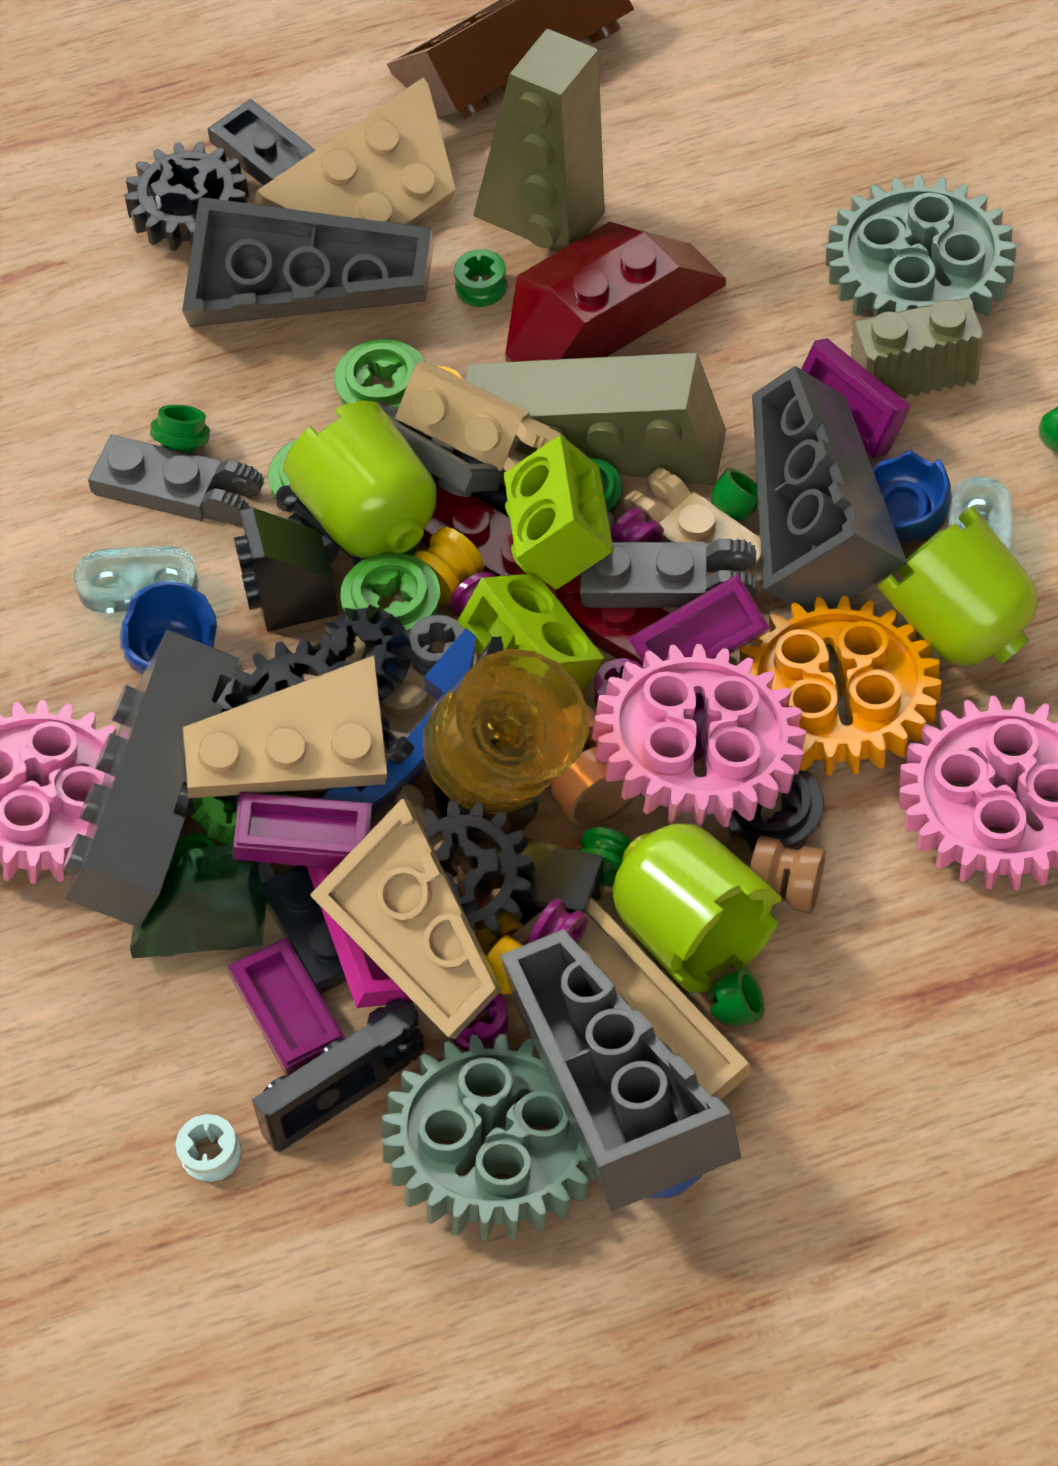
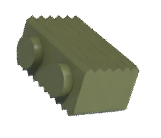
M968 297L957 300H942L936 304L898 312H883L877 316L852 321L851 358L904 399L909 394L918 397L921 391L929 394L932 389L941 392L943 387L952 390L955 384L964 387L967 382L975 385L978 381L983 331Z

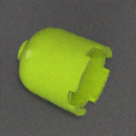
M361 400L342 405L335 409V413L340 419L329 424L318 434L312 426L308 427L289 449L283 464V471L290 479V488L332 539L350 555L369 558L382 553H404L421 540L424 529L432 518L436 509V484L430 472L377 402Z
M972 505L958 516L965 525L964 528L960 529L954 522L945 531L941 529L906 559L907 565L897 570L903 577L902 580L897 582L890 575L876 586L940 657L948 663L960 667L977 665L991 656L999 664H1002L1028 643L1029 639L1023 633V630L1034 618L1038 606L1037 588L1032 579L981 513Z
M670 824L650 834H643L632 841L623 854V862L617 871L612 888L616 912L627 928L683 988L691 993L709 991L713 984L710 977L720 973L730 964L736 970L746 968L763 950L777 928L778 921L770 912L773 904L781 902V896L717 838L696 824Z

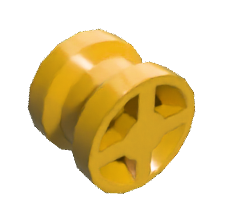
M440 527L430 538V547L426 551H416L412 555L424 561L435 572L441 592L438 603L442 605H450L451 596L457 587L469 577L482 573L484 570V560L474 544L463 534L449 527Z

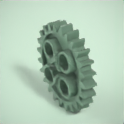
M916 175L913 187L907 188L897 177L893 178L892 190L889 192H885L881 187L873 184L870 186V201L858 195L852 196L851 211L839 209L837 212V225L829 227V239L826 246V266L829 267V283L838 285L839 301L853 299V314L855 316L869 310L873 311V316H877L883 312H898L936 304L942 300H957L967 297L970 298L974 311L988 316L991 314L992 300L1003 301L1006 284H1012L1017 246L1016 243L1011 242L1012 225H1002L1003 211L1001 208L986 211L988 196L984 194L972 200L967 199L968 185L966 184L959 186L954 192L947 191L946 178L943 177L936 182L933 188L925 186L921 175Z
M499 1034L493 1049H484L479 1037L471 1035L469 1051L461 1053L455 1045L447 1041L444 1043V1060L442 1062L425 1053L420 1056V1075L404 1070L401 1073V1092L390 1091L388 1094V1114L382 1115V1138H384L383 1162L390 1163V1182L392 1186L406 1185L405 1204L408 1207L418 1205L426 1200L428 1201L427 1222L430 1224L439 1220L446 1213L453 1216L452 1234L459 1235L470 1221L478 1223L481 1240H487L491 1234L493 1224H503L507 1235L512 1240L517 1239L519 1221L527 1220L540 1233L545 1229V1211L549 1210L556 1216L566 1219L569 1216V1197L585 1201L588 1195L589 1179H596L541 1059L533 1057V1041L531 1039H527L518 1051H512L508 1049V1041L505 1034ZM478 1093H489V1094H492V1095H494V1096H491V1097H480V1096H477V1095H475V1094H478ZM525 1095V1096H524L523 1098H521V1099L517 1102V1104L515 1105L514 1102H515L520 1096ZM505 1124H506V1131L502 1129ZM545 1126L551 1129L547 1131H538L532 1129L531 1127ZM439 1140H451L457 1143L451 1145H441L435 1142ZM472 1166L471 1171L466 1176H461ZM504 1173L513 1176V1178L497 1179L491 1175Z

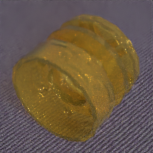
M505 649L484 656L433 707L423 730V757L433 781L451 800H456L457 804L471 810L476 801L484 803L488 814H499L502 811L508 813L529 804L580 757L589 734L588 707L578 683L558 662L535 651ZM493 736L500 741L497 748L490 743Z

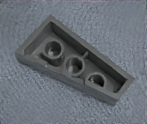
M199 197L182 312L189 327L425 302L434 248L432 229L429 227Z
M797 366L792 367L752 394L764 591L789 605L796 602L807 613L815 611L816 597H822L828 608L833 609L838 606L842 596H848L850 599L907 565L846 396Z
M167 629L136 688L128 685L123 687L111 717L112 721L121 724L118 735L109 733L95 769L105 773L102 785L95 782L92 784L80 813L79 819L89 823L86 835L76 834L64 862L63 870L73 874L65 900L138 928L140 927L160 894L185 820L181 815L190 801L187 793L183 727L222 712L223 706L217 704V701L228 682L230 683L233 679L240 658Z
M564 929L501 954L514 1002L611 1212L742 1158L732 1112L717 1096L713 1098L697 1081L696 1073L679 1054L673 1055L655 1035L654 1028L638 1009L633 1011L618 995L613 982Z

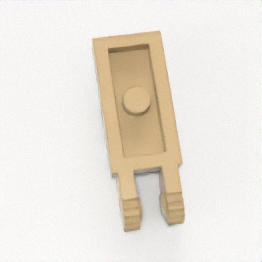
M421 361L414 366L395 419L445 442L485 464H492L498 467L497 470L499 471L503 469L508 471L528 457L515 450L519 439L523 443L539 449L561 434L555 429L553 430L549 426L529 417L530 412L427 361Z
M659 467L647 476L648 479L646 480L651 489L650 491L654 493L655 497H658L660 501L662 500L665 505L673 510L667 516L664 515L655 501L645 497L638 490L630 491L622 498L621 504L625 513L635 507H640L646 512L648 523L657 521L662 525L664 533L662 534L661 542H706V546L717 539H745V541L751 542L752 545H755L756 561L755 565L751 566V569L748 568L745 571L747 574L751 573V576L755 577V581H757L755 597L764 590L761 539L695 491L691 494L683 480L674 474L672 475L669 470L666 471L664 468L661 469ZM706 572V578L715 572Z

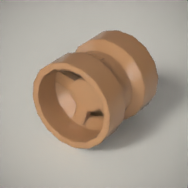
M761 835L755 846L750 868L781 896V901H786L792 910L811 914L821 885L826 851L806 845L799 850L785 848L779 839Z

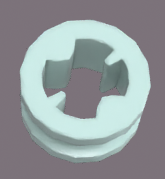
M204 1114L192 1118L180 1129L175 1142L177 1156L182 1162V1166L190 1176L198 1181L214 1182L223 1180L238 1167L242 1156L240 1141L236 1137L234 1129L227 1120L218 1115ZM215 1136L220 1137L217 1142L222 1152L217 1157L209 1160L207 1154H203L202 1161L196 1160L199 1156L195 1147L198 1141L208 1137L210 1143H214Z

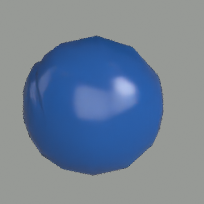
M909 450L897 458L880 461L872 468L900 544L925 540L943 526L952 504V492L947 471L940 459L931 462L922 458L914 451Z
M159 581L138 590L131 597L121 626L120 648L124 651V659L132 670L143 675L167 629L212 648L214 647L217 620L204 594L186 583Z

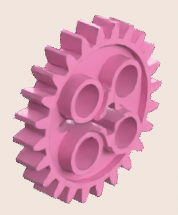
M696 644L692 657H684L676 645H670L667 660L662 661L656 654L647 651L645 652L643 668L627 661L624 664L622 679L616 677L608 679L606 695H599L594 720L592 740L597 741L595 759L599 762H607L605 773L607 782L624 779L621 794L624 800L639 794L645 796L643 813L649 814L662 805L668 808L667 818L670 824H674L679 819L681 813L685 812L691 813L693 823L701 828L706 814H714L723 828L729 827L733 810H736L742 817L751 821L754 819L757 803L768 809H773L778 792L788 794L790 791L793 776L799 773L804 753L802 748L806 730L799 728L802 711L800 708L788 707L791 696L789 688L771 691L775 675L772 671L765 672L756 677L750 674L753 659L748 657L735 666L729 664V650L725 648L718 653L715 659L706 658L702 644ZM695 693H700L704 698V716L701 733V745L705 749L702 760L703 777H697L694 774L693 756L697 734L696 723L693 720L696 707Z
M990 696L988 711L979 712L970 700L964 701L961 719H958L951 712L943 710L940 714L939 729L925 724L922 728V742L920 744L909 743L906 764H901L899 809L906 810L905 830L919 831L917 849L920 852L938 847L936 867L938 869L948 866L953 861L960 863L959 880L962 882L970 878L975 870L984 872V883L987 889H992L998 875H1007L1014 890H1020L1023 874L1031 873L1033 878L1041 886L1047 884L1049 866H1053L1058 871V802H1049L1041 798L1043 796L1058 798V721L1055 724L1048 721V704L1044 703L1032 715L1025 713L1023 697H1017L1011 710H1002L998 698ZM1012 751L1020 754V756H1009L1002 752ZM963 782L968 784L969 786L956 787L950 785L949 783ZM1000 827L1009 832L995 833L988 830V828Z
M40 700L35 714H26L19 702H13L12 717L4 719L0 714V864H3V880L9 881L18 868L27 869L30 884H36L41 870L47 869L51 870L58 882L64 881L65 871L63 866L70 846L77 833L86 835L89 826L88 822L79 819L84 804L82 801H85L94 782L102 785L105 773L95 769L96 763L109 733L116 735V727L114 725L106 726L96 731V713L91 711L77 721L72 719V704L66 703L59 713L54 715L49 714L46 701Z

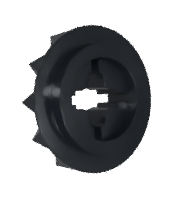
M369 604L368 608H345L344 615L336 621L324 623L325 633L320 643L313 646L317 652L326 645L331 648L340 661L344 660L349 665L353 662L347 661V657L355 653V636H358L368 647H374V650L366 654L365 658L374 655L379 702L390 696L401 685L411 664L412 647L408 632L395 616Z
M799 769V773L793 776L791 789L788 794L782 793L783 812L777 811L772 819L768 818L767 822L762 821V806L757 803L754 819L748 821L736 810H733L728 827L731 838L739 837L748 843L752 851L755 850L758 838L761 835L779 839L784 847L795 843L805 846L809 835L815 828H820L824 810V797L817 780L807 770L802 771Z

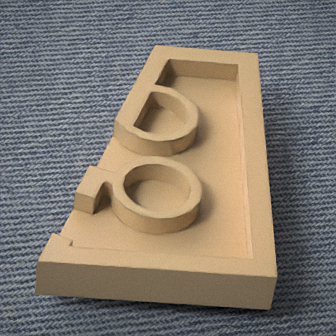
M374 655L183 727L188 798L239 795L240 792L271 793L385 785L387 769Z
M402 798L322 881L310 896L448 1038L455 1039L502 989L411 802Z

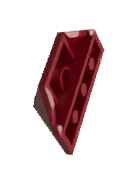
M609 221L517 275L505 351L506 362L608 357L726 286V277L690 243Z

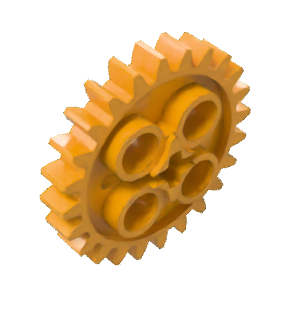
M842 596L837 609H829L822 597H816L815 611L808 613L795 602L791 604L790 620L787 621L775 613L770 614L769 628L771 631L752 641V646L740 648V662L748 657L753 659L750 674L756 677L765 672L772 671L775 675L771 691L789 688L791 696L788 707L800 708L802 711L799 728L806 730V736L802 748L804 753L800 770L806 771L814 760L823 761L826 775L832 776L837 762H846L853 775H858L861 760L869 758L875 766L882 769L885 767L886 750L904 758L907 756L908 739L922 742V728L925 724L935 723L937 704L940 703L941 694L939 659L931 658V646L925 640L916 641L917 631L910 624L899 628L896 627V610L892 609L879 618L874 616V601L868 600L859 611L851 610L848 596ZM826 644L832 645L835 650L840 693L842 696H846L845 714L849 726L843 725L840 721L837 709L836 683L833 674L829 672V654Z

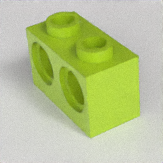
M561 434L504 473L508 500L505 503V508L510 518L513 536L511 551L516 563L525 573L529 575L536 574L557 590L614 552L600 468Z
M536 574L481 578L457 621L463 627V631L466 628L476 636L475 650L479 655H481L492 637H502L505 658L512 660L516 671V690L513 699L522 711L578 704L605 659L543 580Z

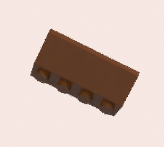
M498 0L387 63L391 74L406 88L421 78L427 81L437 117L457 113L459 119L462 120L489 105L486 95L500 87L505 94L509 74L546 29L577 41L589 37L591 43H595L618 31L621 27L617 19L633 11L634 8L630 0Z

